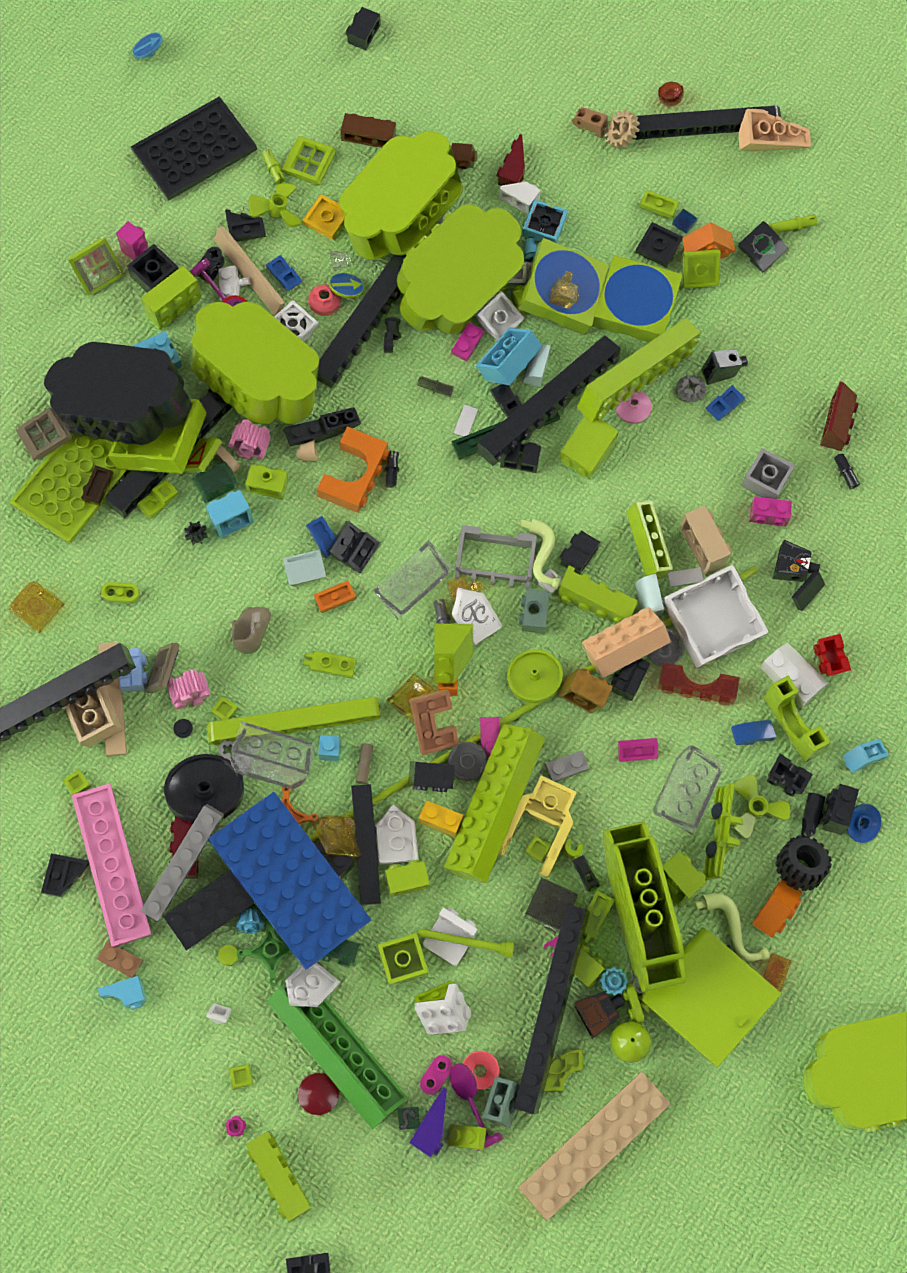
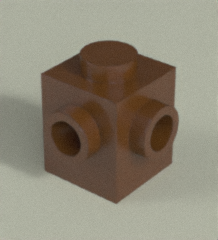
M452 143L451 150L456 166L460 169L473 168L478 156L473 144Z

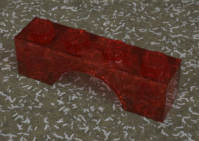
M663 662L657 689L662 690L666 694L678 693L685 698H692L693 696L700 698L701 701L710 702L713 700L718 701L721 705L729 706L730 704L733 705L736 701L740 677L720 674L714 682L701 685L688 679L684 673L683 666Z

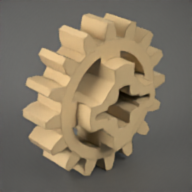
M623 110L622 113L618 111L616 117L612 115L613 120L608 121L609 127L605 128L608 133L604 135L607 138L606 142L618 149H621L622 146L627 148L628 142L632 144L631 139L637 137L635 132H638L639 129L636 127L640 124L635 114Z

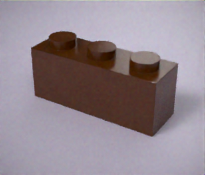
M345 113L340 130L341 141L382 148L390 139L396 136V122L359 116L354 113Z

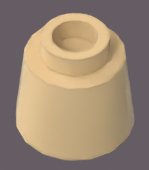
M314 440L300 445V448L297 449L299 460L302 459L303 462L319 460Z

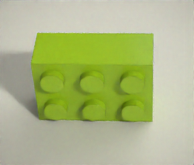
M182 266L141 297L146 316L161 330L163 327L169 326L176 317L183 315L190 306L196 305L202 297L197 279Z
M679 851L662 866L670 896L681 908L696 896L707 882L705 881V875L691 865V859L685 853L682 854Z

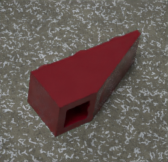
M522 134L519 135L517 140L514 139L510 154H506L503 167L498 169L496 177H498V185L500 186L521 183L524 180L525 163Z

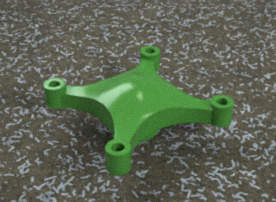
M266 918L265 925L267 929L261 943L252 949H239L237 957L239 959L253 957L261 961L269 971V984L275 986L277 984L276 969L281 960L292 954V952L285 943L276 937L272 925L267 922Z

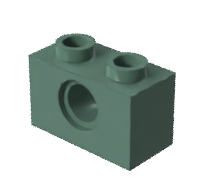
M527 589L526 596L522 595L521 607H524V613H520L519 618L522 631L545 634L549 601L548 591ZM535 608L538 610V613L531 614L529 610Z
M495 1077L483 1118L492 1124L510 1128L516 1111L514 1105L520 1085L511 1080Z

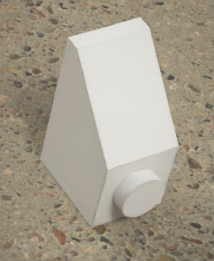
M527 182L503 185L499 188V198L528 215L534 200H540L541 190Z

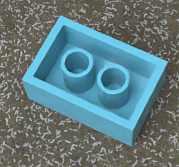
M509 327L478 362L476 367L486 381L510 385L515 381L518 374L526 368L529 361L537 355L542 345L532 330Z

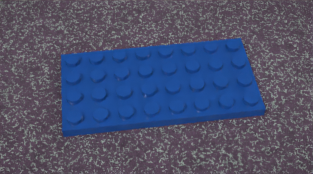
M275 792L269 794L208 838L210 844L305 970L309 969L371 922V918Z

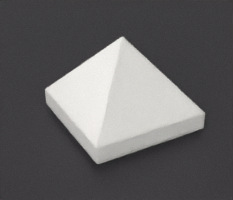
M213 1003L206 1017L216 1024L226 1023L232 1009Z

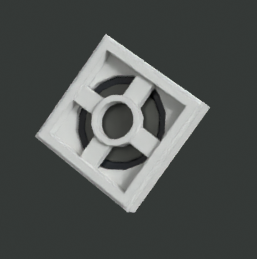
M293 300L274 316L304 342L306 339L310 340L312 331L319 326V323Z

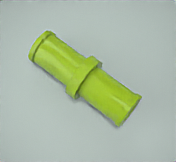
M271 149L264 150L261 156L267 165L268 172L272 174L277 185L284 183L286 178L280 169V163L276 161Z

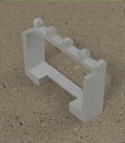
M462 525L455 580H458L460 574L472 576L471 582H475L477 576L491 578V585H494L495 579L510 581L509 587H513L514 581L526 583V589H530L537 535L518 533V538L484 534L480 533L481 527ZM464 539L531 548L528 576L461 568Z

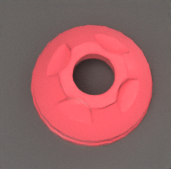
M321 284L311 290L308 303L314 313L328 316L339 309L341 297L332 292L328 284ZM321 292L329 293V297L326 299L319 297Z
M486 1051L472 1052L463 1062L473 1074L474 1068L477 1065H483L486 1068L485 1076L477 1077L474 1074L478 1090L491 1087L494 1078L499 1076V1065L496 1058Z

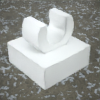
M550 568L544 575L550 578H560L558 588L554 589L551 585L540 581L537 584L552 596L560 588L562 578Z

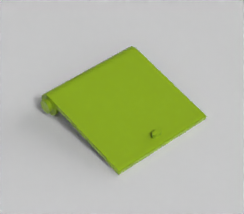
M702 927L683 948L686 982L644 992L638 999L643 1011L646 1013L649 1011L655 1012L718 1068L782 993L709 930Z

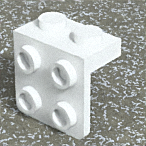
M443 908L431 931L474 939L478 929L475 928L476 924L471 920L465 919L464 921L459 918V913L455 910ZM426 938L423 942V946L453 966L459 963L469 947Z
M457 984L448 985L445 1000L415 1004V1011L426 1032L430 1035L466 1031L468 1020L471 1018L470 1007L466 1005L463 993L460 992Z

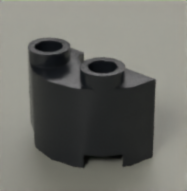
M780 753L768 774L767 781L771 785L783 788L785 794L794 797L795 794H803L813 774L802 767L794 765L790 759Z
M328 1253L286 1259L287 1273H331Z

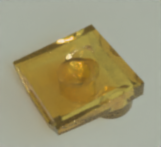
M33 581L28 583L16 596L9 610L31 628L41 633V630L58 610L64 606V603L44 589L41 584Z
M413 673L387 701L403 714L411 724H414L410 699L436 692V690Z
M324 815L315 820L312 826L327 854L356 857L361 855L353 835L356 830L353 819L350 817Z

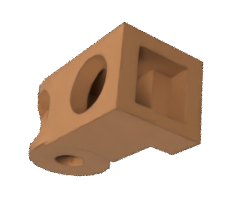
M583 107L578 109L572 120L576 127L594 132L595 136L599 138L602 137L605 128L608 127L607 115Z

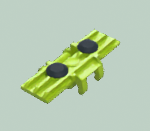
M733 783L715 789L710 819L714 820L716 826L713 841L705 847L706 858L703 872L706 877L705 880L722 878L725 854L730 849H734V846H740L739 839L729 836L731 827H736L737 824L743 825V818L730 815L735 786Z

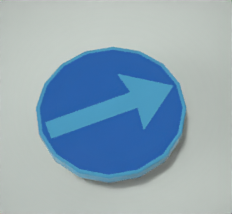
M155 32L140 39L133 48L134 57L138 59L147 56L153 57L152 53L158 50L163 38L161 34Z

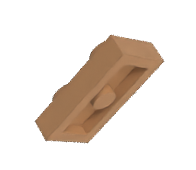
M108 941L97 958L102 963L131 978L135 977L143 963L142 959L117 946L112 947Z

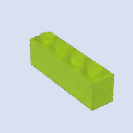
M653 501L635 502L626 513L645 577L656 574L657 579L664 578L673 570Z

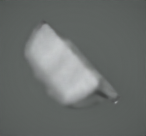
M428 540L372 592L398 620L454 568Z
M241 721L230 754L231 765L235 772L289 789H295L301 786L307 779L317 744Z
M693 745L688 746L676 758L653 808L654 814L680 829L694 834L725 763Z

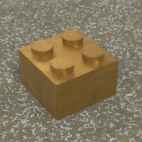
M581 668L566 676L558 696L589 713H593L604 707L613 687L605 679L596 678L591 675L590 671Z

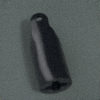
M808 793L802 817L801 836L803 838L805 837V832L807 836L813 837L820 823L826 798L821 794Z

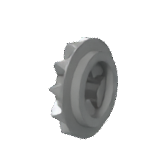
M695 374L680 378L676 387L679 397L687 402L700 400L706 391L705 383H703L701 378L696 377ZM689 383L695 386L694 393L691 389H687Z

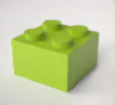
M417 933L377 945L389 987L428 976L427 966Z

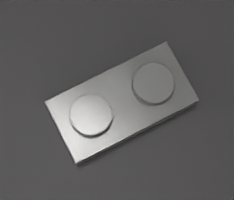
M582 750L545 764L550 779L554 782L589 770Z

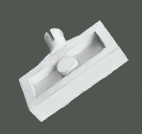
M235 265L219 269V289L225 297L239 296L241 286L251 284L249 277L239 279L238 268Z

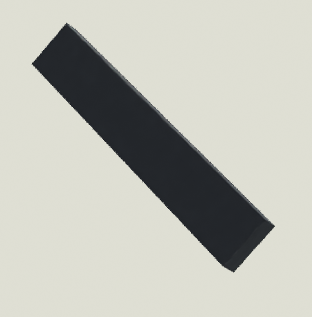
M371 784L353 785L351 789L361 905L381 904Z

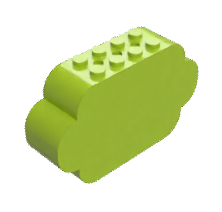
M424 131L417 134L414 138L397 136L390 139L341 194L339 206L344 216V226L353 249L359 256L368 260H377L385 257L389 252L394 255H406L412 247L416 248L419 245L420 239L430 233L432 228L462 194L463 186L448 138L435 131Z
M462 205L453 213L450 211L443 218L444 221L441 225L437 223L432 228V233L429 236H423L418 242L419 245L416 248L412 247L406 253L407 256L403 260L404 262L397 276V285L404 294L400 303L401 315L413 328L420 331H428L436 326L446 334H457L464 330L467 324L471 323L477 317L476 315L500 291L503 292L511 284L508 281L520 271L524 264V254L516 244L521 235L520 225L504 209L493 208L484 212L475 205Z
M213 302L198 311L195 318V333L192 337L191 368L199 380L204 381L213 392H217L226 403L231 404L239 414H242L253 423L268 424L278 419L284 423L294 424L301 422L312 413L319 357L310 346L256 303L242 302L232 307L227 303Z
M645 821L603 830L607 874L633 973L637 975L642 992L685 983L686 973L683 962L682 938L654 837L650 836Z
M907 1011L838 1026L822 1034L816 1044L818 1059L810 1062L803 1073V1084L810 1102L818 1108L831 1109L837 1123L849 1130L864 1128L865 1132L883 1129L882 1124L885 1125V1128L902 1125V1120H905V1123H907Z

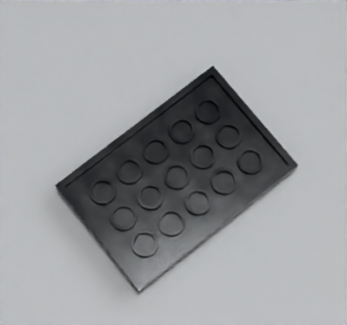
M220 96L130 146L132 152L168 201L257 150V145Z

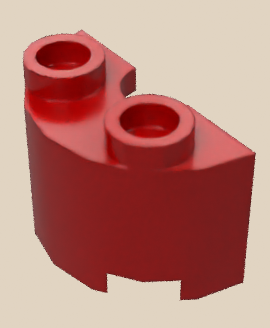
M841 633L818 639L817 644L813 645L814 653L819 657L820 663L818 666L821 674L832 676L851 671L848 657H846Z

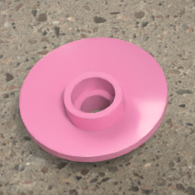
M641 391L640 393L635 392L627 402H621L615 410L623 421L640 423L650 415L652 404L649 397Z

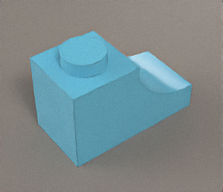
M877 739L860 744L842 756L846 766L853 773L885 759L889 754L881 740Z
M138 976L98 988L101 998L120 999L124 1006L131 1010L143 1007L142 1003L147 1002L141 978Z

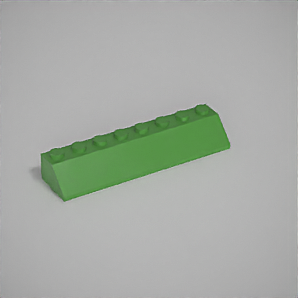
M285 983L267 1000L372 1130L409 1099L326 998L318 1007L290 1006Z

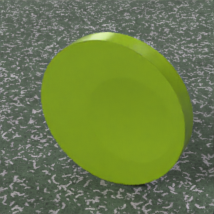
M538 649L524 651L518 654L509 664L507 670L508 686L511 692L524 702L542 703L548 701L559 692L562 686L563 670L561 664L555 656L547 651Z

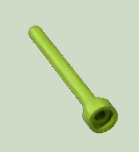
M419 929L417 931L419 937L497 951L503 957L512 958L514 942L511 941L499 944L426 929Z

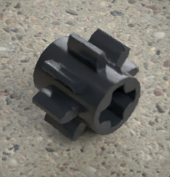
M200 521L197 523L189 522V527L184 528L185 533H187L185 535L186 541L191 539L192 545L199 542L203 544L202 540L208 538L207 533H205L207 530L206 525L201 527Z

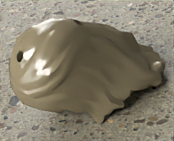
M249 607L242 611L238 620L231 622L233 627L232 641L235 649L244 654L257 652L269 625L271 612H269L268 608Z

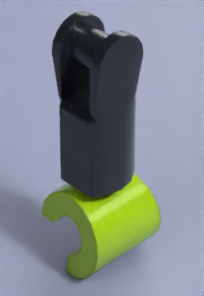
M571 839L567 840L562 847L563 854L567 858H574L572 862L586 891L590 892L591 888L595 886L597 888L600 887L585 856H581L583 844H579L575 851L570 848ZM590 875L591 880L587 881L585 876Z

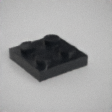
M652 222L638 244L635 253L667 268L681 245L683 237Z

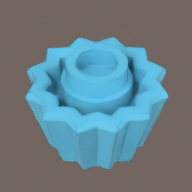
M246 909L240 913L236 927L242 933L254 934L262 931L265 925L259 911L256 909Z
M613 966L611 969L607 968L606 972L601 973L602 979L600 982L602 983V989H605L607 994L612 993L615 996L617 993L622 994L623 990L627 989V973H624L621 968L617 969Z

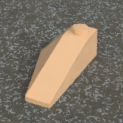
M746 109L739 130L740 150L760 151L810 148V130L793 122H786L779 116H772L768 114V111L762 109Z

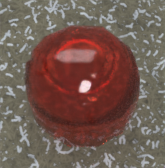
M670 81L664 83L658 89V98L664 106H676L683 100L684 89L677 82Z

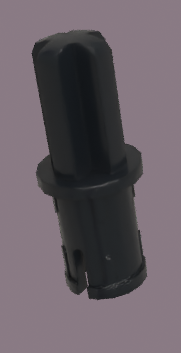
M392 451L389 452L387 466L385 467L386 486L390 488L397 485V473L400 471L398 467L399 452L393 451V455Z
M841 453L835 456L834 460L841 471L840 475L844 477L849 489L858 487L860 482L857 480L853 472L854 468L850 466L845 455Z

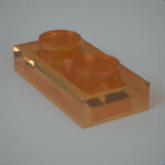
M772 953L763 978L780 992L791 960Z

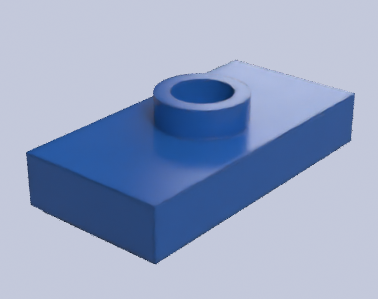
M323 516L308 523L306 528L326 558L330 556L327 550L334 541L335 535Z

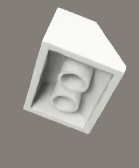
M788 642L770 655L760 667L774 682L788 675L790 676L799 691L795 697V703L801 709L829 684Z

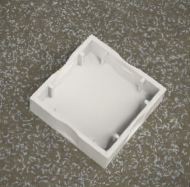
M733 565L710 575L700 583L689 585L666 596L662 601L696 669L740 649L769 633L757 609L749 600L746 588Z

